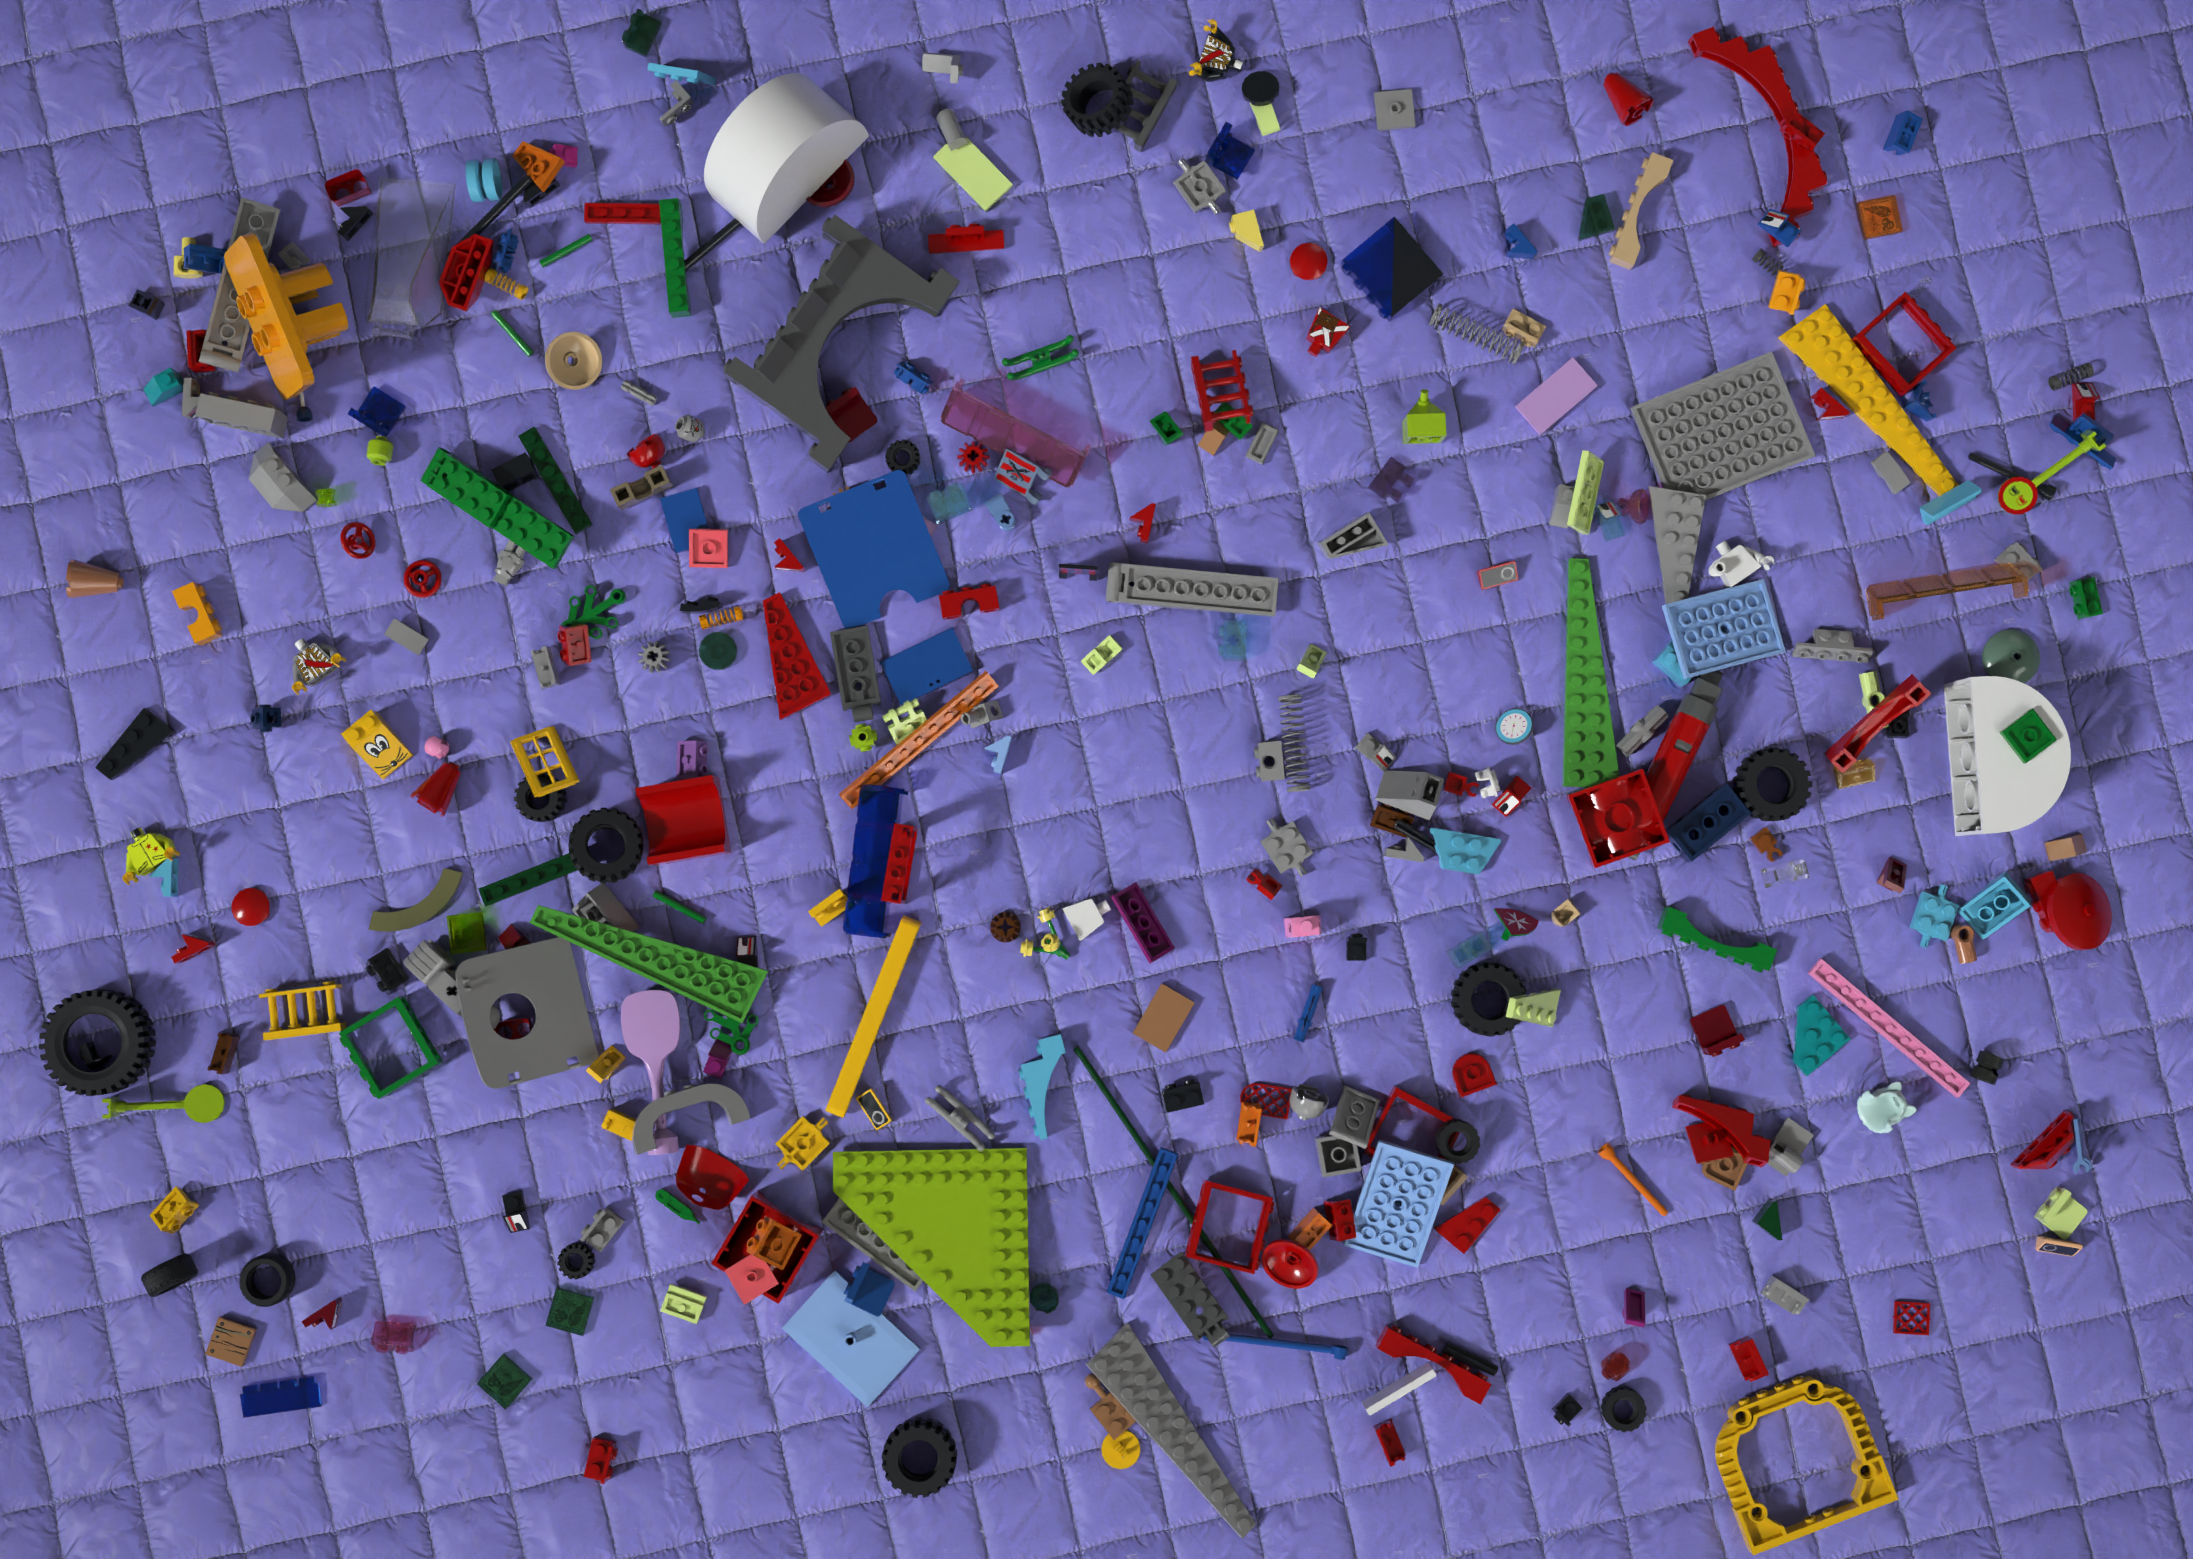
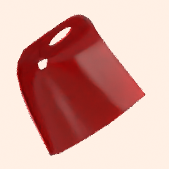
M689 1144L686 1145L676 1174L678 1189L692 1203L714 1210H720L728 1206L749 1181L747 1175L729 1160L704 1147ZM704 1188L706 1192L703 1193L699 1189ZM692 1195L700 1196L703 1201H696Z

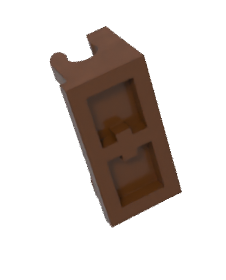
M220 1031L218 1032L219 1038L211 1064L207 1070L217 1071L218 1074L222 1075L228 1074L240 1036Z

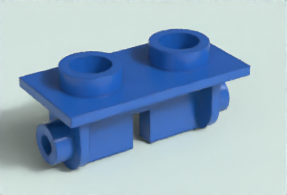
M902 361L897 364L900 368L897 367L894 371L896 378L905 384H908L912 379L913 382L910 387L920 394H926L929 390L927 386L934 384L928 374L920 373L914 369L915 366L910 362Z

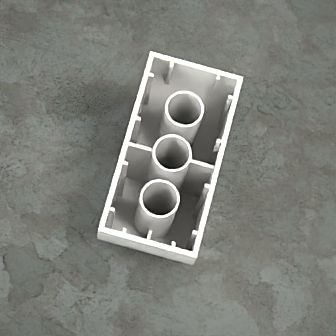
M799 73L784 74L766 82L753 91L727 118L716 135L706 159L704 168L705 186L716 202L765 244L807 201L806 198L808 196L811 197L843 164V161L869 137V134L857 119L810 78Z
M1969 677L1944 684L1955 836L2009 832L2038 820L2060 797L2070 771V741L2066 727L2057 710L2037 690L2020 681L2006 677ZM2033 708L2057 740L2029 762L2023 764L2000 734V731Z

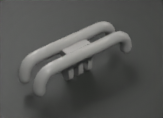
M941 1085L936 1086L935 1091L955 1107V1110L950 1114L931 1097H927L925 1103L939 1113L979 1151H983L985 1149L984 1144L966 1126L971 1121L989 1139H994L995 1133Z

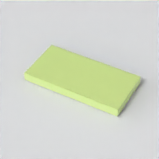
M967 137V144L952 151L948 144H946L933 158L985 212L1013 187V184Z
M1582 450L1567 525L1581 534L1589 535L1604 461L1590 451Z

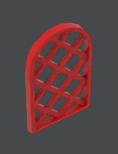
M1251 1083L1242 1090L1240 1103L1247 1099L1250 1103H1253L1250 1097L1256 1094L1259 1100L1255 1103L1258 1104L1261 1101L1265 1106L1262 1112L1267 1109L1270 1113L1263 1114L1261 1112L1262 1116L1288 1119L1292 1089L1262 1083ZM1258 1085L1261 1087L1255 1090L1253 1086ZM1248 1087H1251L1254 1091L1250 1095H1247L1245 1092ZM1265 1087H1271L1274 1089L1268 1092V1090ZM1263 1088L1267 1094L1261 1098L1257 1092ZM1279 1089H1284V1090H1287V1091L1282 1094V1093L1279 1091ZM1277 1090L1280 1096L1274 1100L1271 1093ZM1289 1093L1288 1102H1287V1100L1285 1099L1284 1096ZM1267 1096L1272 1100L1268 1105L1263 1101ZM1282 1098L1286 1104L1279 1107L1276 1102ZM1273 1104L1278 1108L1274 1113L1268 1108ZM1287 1106L1286 1115H1285L1284 1112L1282 1111V1109ZM1280 1111L1284 1117L1276 1116L1275 1114Z

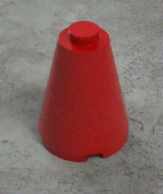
M1612 72L1605 77L1603 86L1623 125L1629 126L1642 118L1641 113L1644 110L1646 112L1650 110L1654 100L1646 92L1618 72Z
M449 762V764L443 763L412 792L410 797L413 799L416 796L418 798L417 803L435 814L437 811L441 812L440 816L444 817L461 775L460 767L453 762Z

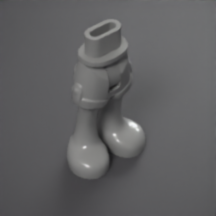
M508 540L504 550L499 551L497 567L495 569L497 573L493 579L505 586H508L510 579H514L516 573L522 569L525 563L523 558L526 551L518 546L516 552H513L516 544L511 540Z

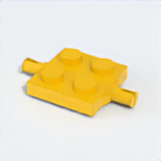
M802 1116L775 1143L784 1155L777 1163L779 1167L785 1162L780 1167L781 1170L791 1162L803 1171L830 1144L821 1131L829 1123L826 1120L821 1125L825 1120L824 1117L815 1125Z

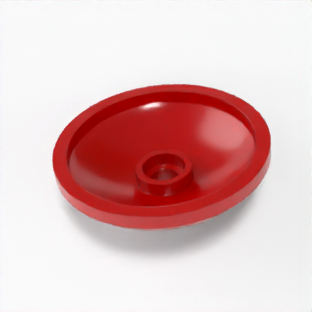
M1285 1239L1276 1240L1269 1243L1262 1253V1265L1265 1272L1271 1279L1282 1286L1293 1289L1305 1288L1310 1286L1318 1275V1263L1315 1256L1298 1242Z

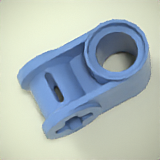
M1001 493L984 502L1002 530L1010 531L1015 527V518ZM1005 517L1009 519V524L1003 523Z

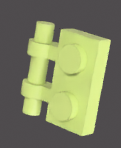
M917 699L910 702L908 700L903 703L904 705L896 709L892 708L888 710L887 714L882 716L885 723L890 720L894 722L887 727L896 745L927 720L922 709L914 712L913 708L919 706ZM908 711L909 715L899 720L898 716Z

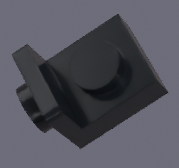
M1351 934V937H1346L1347 961H1366L1367 938L1363 937V934Z
M1567 1393L1552 1408L1556 1413L1553 1417L1561 1425L1565 1423L1569 1427L1571 1425L1570 1421L1583 1408Z

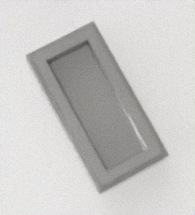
M1262 422L1245 457L1262 465L1279 430Z

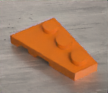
M524 141L521 142L512 155L543 193L565 163L562 158Z

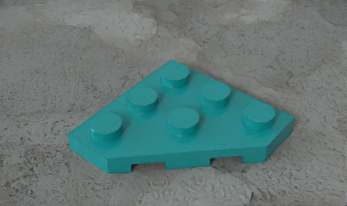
M1812 994L1796 1008L1797 1023L1794 1035L1795 1050L1793 1062L1805 1076L1810 1075L1850 1040V1037Z

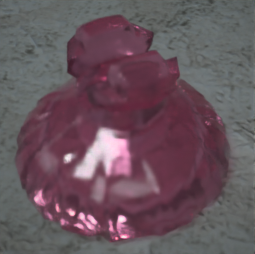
M1644 489L1634 491L1630 500L1620 498L1619 504H1624L1626 507L1618 510L1619 515L1625 516L1630 514L1635 523L1644 524L1649 514V500Z

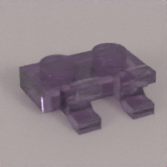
M1390 457L1368 486V489L1382 499L1388 495L1398 503L1403 494L1392 487L1399 480L1409 488L1414 478L1404 473L1406 470L1404 465Z

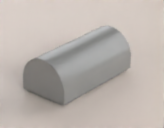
M945 109L939 112L936 119L950 150L952 151L967 144L968 141L952 109Z

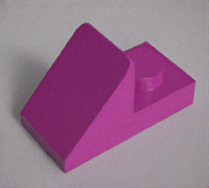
M719 1039L715 1040L708 1054L709 1058L703 1072L722 1079L733 1052L731 1045Z

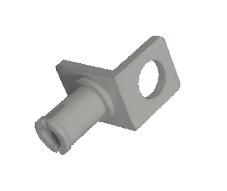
M997 700L980 704L968 713L966 712L961 715L962 723L965 725L970 724L971 728L1003 718ZM991 706L996 709V716L992 714Z

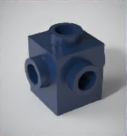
M266 704L259 705L257 709H252L250 716L252 729H260V732H272L273 728L281 727V708H271V705Z

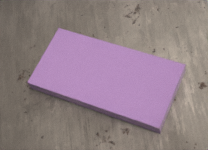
M1572 357L1517 404L1515 408L1540 436L1598 385Z

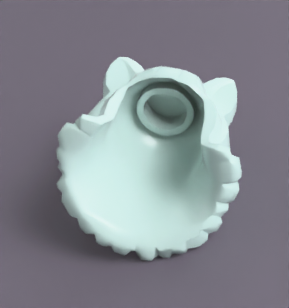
M1893 1082L1887 1088L1878 1089L1872 1094L1870 1091H1866L1862 1096H1859L1857 1100V1113L1860 1120L1863 1121V1124L1869 1130L1880 1134L1889 1133L1893 1129L1891 1125L1898 1124L1904 1117L1912 1116L1917 1111L1914 1106L1908 1105L1906 1098L1900 1092L1902 1088L1900 1082Z

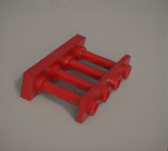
M1232 350L1231 360L1207 364L1200 363L1198 356L1191 357V370L1205 432L1213 431V423H1216V420L1245 416L1246 424H1249L1250 417L1253 416L1252 405H1248L1247 401L1250 400L1249 390L1244 388L1246 383L1245 373L1240 370L1242 367L1241 356H1237L1236 350ZM1229 367L1234 368L1235 376L1212 380L1203 379L1202 374H1205L1206 371ZM1237 383L1239 392L1210 396L1206 393L1208 388ZM1241 399L1243 408L1217 413L1210 411L1212 404Z

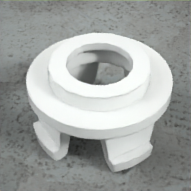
M1487 766V769L1480 772L1477 771L1475 773L1477 781L1490 780L1491 785L1480 790L1482 798L1493 795L1498 797L1497 792L1500 791L1495 770H1490V767Z

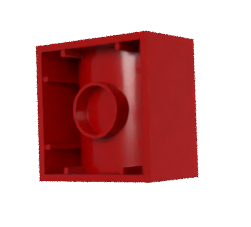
M708 775L635 788L636 796H638L641 802L647 825L649 853L646 858L648 865L657 866L731 853L719 777Z
M757 1190L751 1195L711 1264L724 1271L751 1255L746 1252L748 1249L747 1242L751 1237H754L757 1232L756 1225L758 1221L764 1219L765 1216L801 1234V1237L784 1269L781 1270L767 1263L779 1284L762 1295L779 1304L824 1229L819 1226L806 1224L773 1205L765 1198L762 1192Z

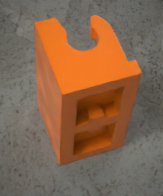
M1241 1103L1236 1140L1240 1144L1245 1142L1249 1143L1250 1146L1256 1147L1262 1112L1261 1104Z
M1313 1207L1288 1237L1292 1241L1298 1242L1308 1250H1311L1332 1227V1224Z

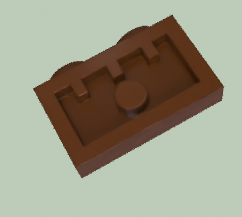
M1377 801V807L1370 826L1406 838L1405 834L1394 829V824L1400 819L1412 825L1414 814Z

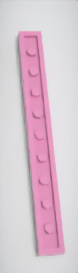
M1819 958L1809 970L1808 974L1954 1097L1959 1098L1970 1085V1082L1823 959Z

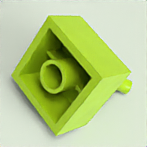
M1427 389L1421 390L1418 402L1402 421L1403 444L1441 443L1446 437L1445 412L1430 402Z

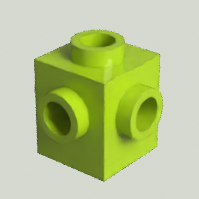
M866 723L856 725V729L851 730L852 735H849L851 746H855V749L861 752L872 750V747L876 746L875 741L878 740L876 729L872 730V727L867 726ZM860 734H865L866 739L861 741L859 739Z

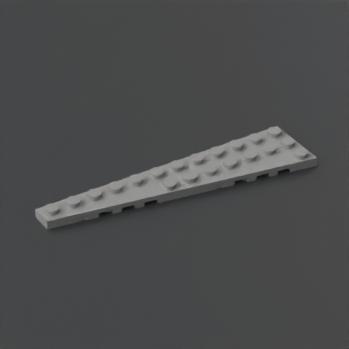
M1125 1323L1085 1365L1240 1538H1244L1256 1523L1130 1325Z

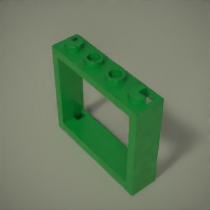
M404 996L395 998L339 1032L341 1044L348 1048L351 1053L349 1055L351 1061L358 1065L360 1076L364 1081L367 1080L370 1085V1093L373 1097H377V1099L388 1096L443 1062ZM396 1006L428 1063L387 1088L382 1089L350 1034Z

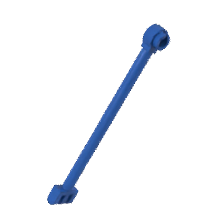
M1230 1333V1337L1225 1340L1334 1354L1335 1359L1340 1360L1346 1359L1349 1350L1348 1347L1340 1345L1330 1346Z

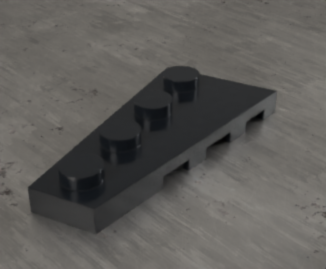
M143 708L95 768L108 779L113 780L131 767L139 758L147 755V752L160 745L167 737L176 733V731L150 710Z

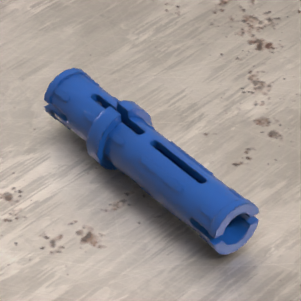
M1313 984L1311 985L1312 987L1302 1015L1297 1020L1299 1023L1293 1039L1303 1043L1305 1042L1309 1027H1312L1313 1023L1311 1021L1323 990L1322 987ZM1313 996H1315L1310 1012H1308ZM1306 1015H1308L1303 1031H1301Z

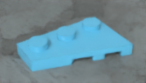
M648 63L647 70L653 72L655 77L665 79L666 76H670L672 80L682 81V79H685L687 82L698 84V82L710 85L716 84V77L700 71Z

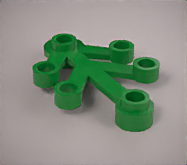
M589 585L584 590L586 600L583 615L576 620L578 607L581 606V599L577 596H572L569 599L570 611L568 620L561 624L568 627L569 625L574 626L589 622L615 629L619 624L615 617L605 618L597 615L613 604H623L627 598L626 593L621 589H614L608 599L592 609L597 589ZM590 588L594 589V593L592 595L588 594V590ZM616 593H620L621 597L618 600L614 598V595ZM577 599L578 604L573 606L572 601ZM612 619L616 622L614 626L609 625V621ZM597 627L588 629L590 637L596 640L602 638L603 632ZM599 630L600 632L598 637H594L593 635L594 631Z
M711 1009L704 1012L705 1020L714 1021L731 1029L733 1037L722 1033L719 1028H713L710 1031L711 1038L730 1044L732 1051L737 1055L746 1054L750 1049L748 1038L754 1026L759 1023L758 1017L753 1014L749 1015L747 1025L741 1034L739 1030L740 1022L726 1016L727 1019L723 1018ZM712 1012L713 1018L707 1019L706 1014ZM751 1017L756 1018L755 1024H750L749 1019ZM718 1030L719 1036L713 1037V1031ZM739 1042L744 1043V1047L742 1049H739L737 1047V1044Z

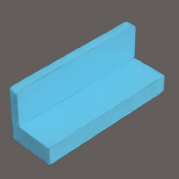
M1967 480L1919 507L1923 523L1929 525L1974 500L1976 495L1982 492L1981 488Z

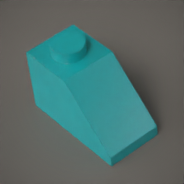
M170 367L153 376L143 390L154 407L182 392L184 382L179 372Z

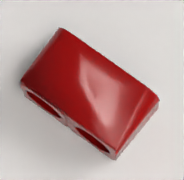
M358 169L332 178L325 183V189L329 198L338 207L372 193L364 174ZM358 181H363L366 183L367 188L355 192L354 184ZM341 188L347 189L349 195L338 200L336 197L337 191Z
M532 1018L499 1022L494 1031L499 1035L500 1028L508 1026L512 1029L510 1040L523 1038L524 1036L518 1032V1027L521 1023H528L531 1031L533 1028Z

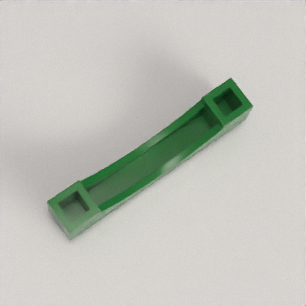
M678 198L659 200L669 313L672 318L692 316L684 259L682 204Z
M1671 907L1664 908L1657 926L1658 929L1662 930L1661 934L1668 937L1678 936L1680 937L1679 941L1689 945L1693 942L1698 944L1697 948L1707 952L1711 949L1716 951V956L1724 959L1727 956L1734 959V963L1742 966L1745 963L1751 965V969L1760 973L1763 970L1770 971L1777 949L1760 942H1754L1753 946L1732 947L1718 943L1694 928L1686 918L1687 913Z

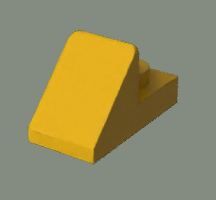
M611 1045L587 1068L586 1072L601 1084L613 1074L626 1057Z

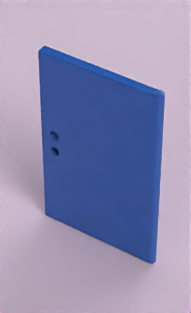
M953 627L880 662L901 706L908 700L910 702L973 672Z

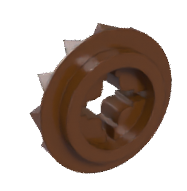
M1001 912L992 919L990 930L996 940L1005 943L1011 942L1020 934L1021 923L1013 913ZM1005 918L1008 925L1014 926V928L1008 929L1007 936H1005L1003 929L997 928L1003 925Z

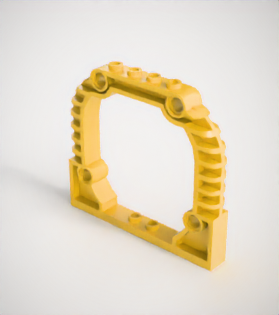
M1798 1376L1792 1379L1793 1382L1777 1384L1774 1386L1775 1389L1759 1391L1756 1393V1396L1751 1398L1743 1397L1738 1400V1403L1729 1407L1727 1412L1729 1419L1724 1422L1716 1438L1715 1459L1745 1544L1752 1555L1899 1500L1861 1407L1849 1393L1841 1388L1822 1384L1811 1376ZM1814 1383L1815 1389L1809 1392L1808 1387ZM1800 1401H1805L1811 1405L1829 1402L1835 1406L1842 1417L1856 1454V1459L1851 1465L1852 1472L1857 1476L1855 1486L1851 1492L1853 1502L1835 1509H1825L1820 1515L1807 1516L1804 1518V1521L1784 1528L1778 1521L1767 1517L1766 1507L1751 1496L1738 1461L1737 1446L1739 1437L1755 1427L1758 1417ZM1739 1411H1743V1417L1736 1420V1414ZM1867 1465L1866 1472L1861 1473L1862 1466ZM1759 1507V1512L1752 1515L1753 1508Z

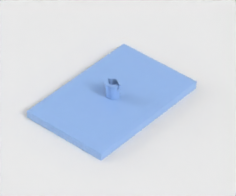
M1764 579L1662 605L1683 679L1786 652Z
M1378 1140L1353 1214L1356 1238L1344 1240V1246L1418 1268L1454 1162Z
M834 1270L782 1329L868 1408L915 1356L920 1347L883 1313L876 1317L845 1302L844 1300L847 1295L843 1293L849 1282L838 1271ZM853 1337V1342H849L847 1338Z

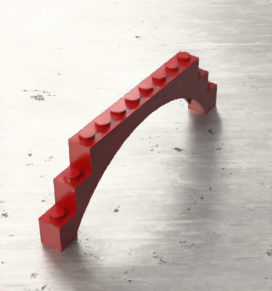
M1714 26L1693 34L1688 43L1694 57H1702L1717 62L1744 78L1764 98L1776 117L1780 128L1795 110L1799 111L1797 103L1791 97V88L1784 80L1783 69L1779 67L1776 61V52L1771 49L1770 45L1749 53V46L1742 36L1720 43V35L1715 31ZM1783 136L1788 156V180L1780 212L1790 215L1787 221L1800 230L1798 223L1794 220L1808 215L1814 209V202L1808 194L1823 189L1828 184L1825 171H1822L1820 158L1817 153L1815 154L1814 149L1810 153L1802 151L1797 143ZM1768 233L1774 248L1783 245Z

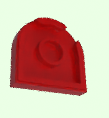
M1468 1053L1460 1056L1455 1061L1452 1068V1077L1460 1098L1497 1085L1488 1061L1482 1056Z

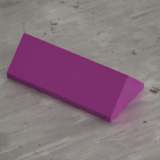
M1137 882L1111 896L1149 963L1175 949Z

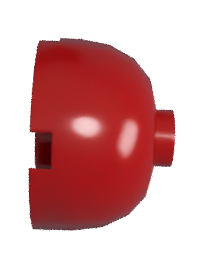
M656 433L638 443L635 447L636 449L631 448L626 453L634 465L640 468L651 466L654 469L662 463L660 459L665 454V444L660 435Z

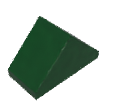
M1768 1199L1752 1222L1771 1237L1780 1241L1783 1239L1778 1203L1773 1199Z

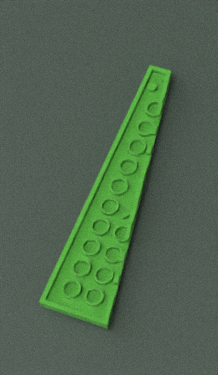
M542 905L537 906L529 922L740 1023H743L768 970Z

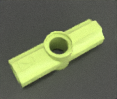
M1877 671L1859 674L1863 692L1862 703L1866 708L1867 714L1885 699L1881 693ZM1872 696H1875L1877 699L1875 705L1871 703Z

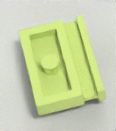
M671 1283L660 1311L697 1324L707 1296Z

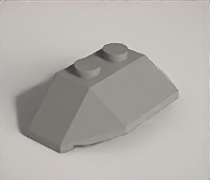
M270 442L254 453L249 480L273 509L304 512L318 501Z

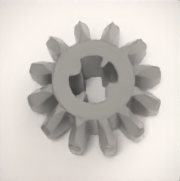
M648 641V648L643 645L641 646L644 653L638 652V655L643 657L638 660V663H644L642 669L646 670L649 668L650 673H653L655 669L660 673V666L666 669L668 666L664 662L671 661L670 658L665 657L670 654V651L665 650V644L660 646L659 641H655L654 646L651 641ZM653 653L658 655V658L656 657V661L650 659V656L653 657Z

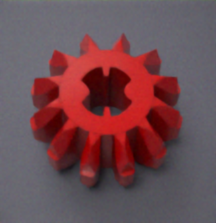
M972 441V446L970 447L966 442L964 443L966 450L959 448V452L962 453L957 455V459L962 460L959 466H965V472H968L971 468L972 474H975V468L982 472L981 465L984 467L988 466V463L984 460L990 459L989 455H984L988 452V449H982L983 444L981 442L977 447L975 441ZM972 454H976V457L979 456L975 458V461H971V458L968 459V457H972Z

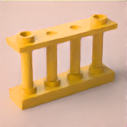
M335 981L323 982V986L280 992H277V988L266 989L265 994H259V998L268 997L271 1028H269V1032L263 1033V1040L320 1034L346 1029V1022L339 1023V1019H337L334 989L342 988V984L335 985ZM326 990L329 1017L327 1025H320V1022L317 1020L314 991ZM306 992L310 1023H308V1027L301 1028V1025L298 1024L295 994ZM287 995L290 1018L288 1030H282L279 1027L276 996Z

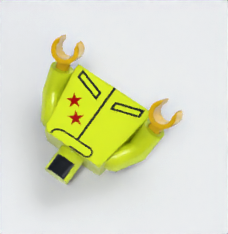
M141 827L133 830L131 835L135 842L127 846L126 873L122 879L129 886L131 880L135 883L139 881L136 874L137 876H146L156 870L166 859L173 861L172 858L180 855V852L175 848L173 840L162 834L149 833L145 835Z

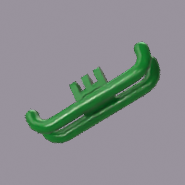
M1068 335L1061 341L1014 358H1004L1002 364L1006 367L1031 360L1033 367L1016 373L1009 372L1007 378L1011 381L1019 380L1077 358L1079 355L1077 349H1073L1072 352L1052 360L1050 352L1070 345L1074 337Z

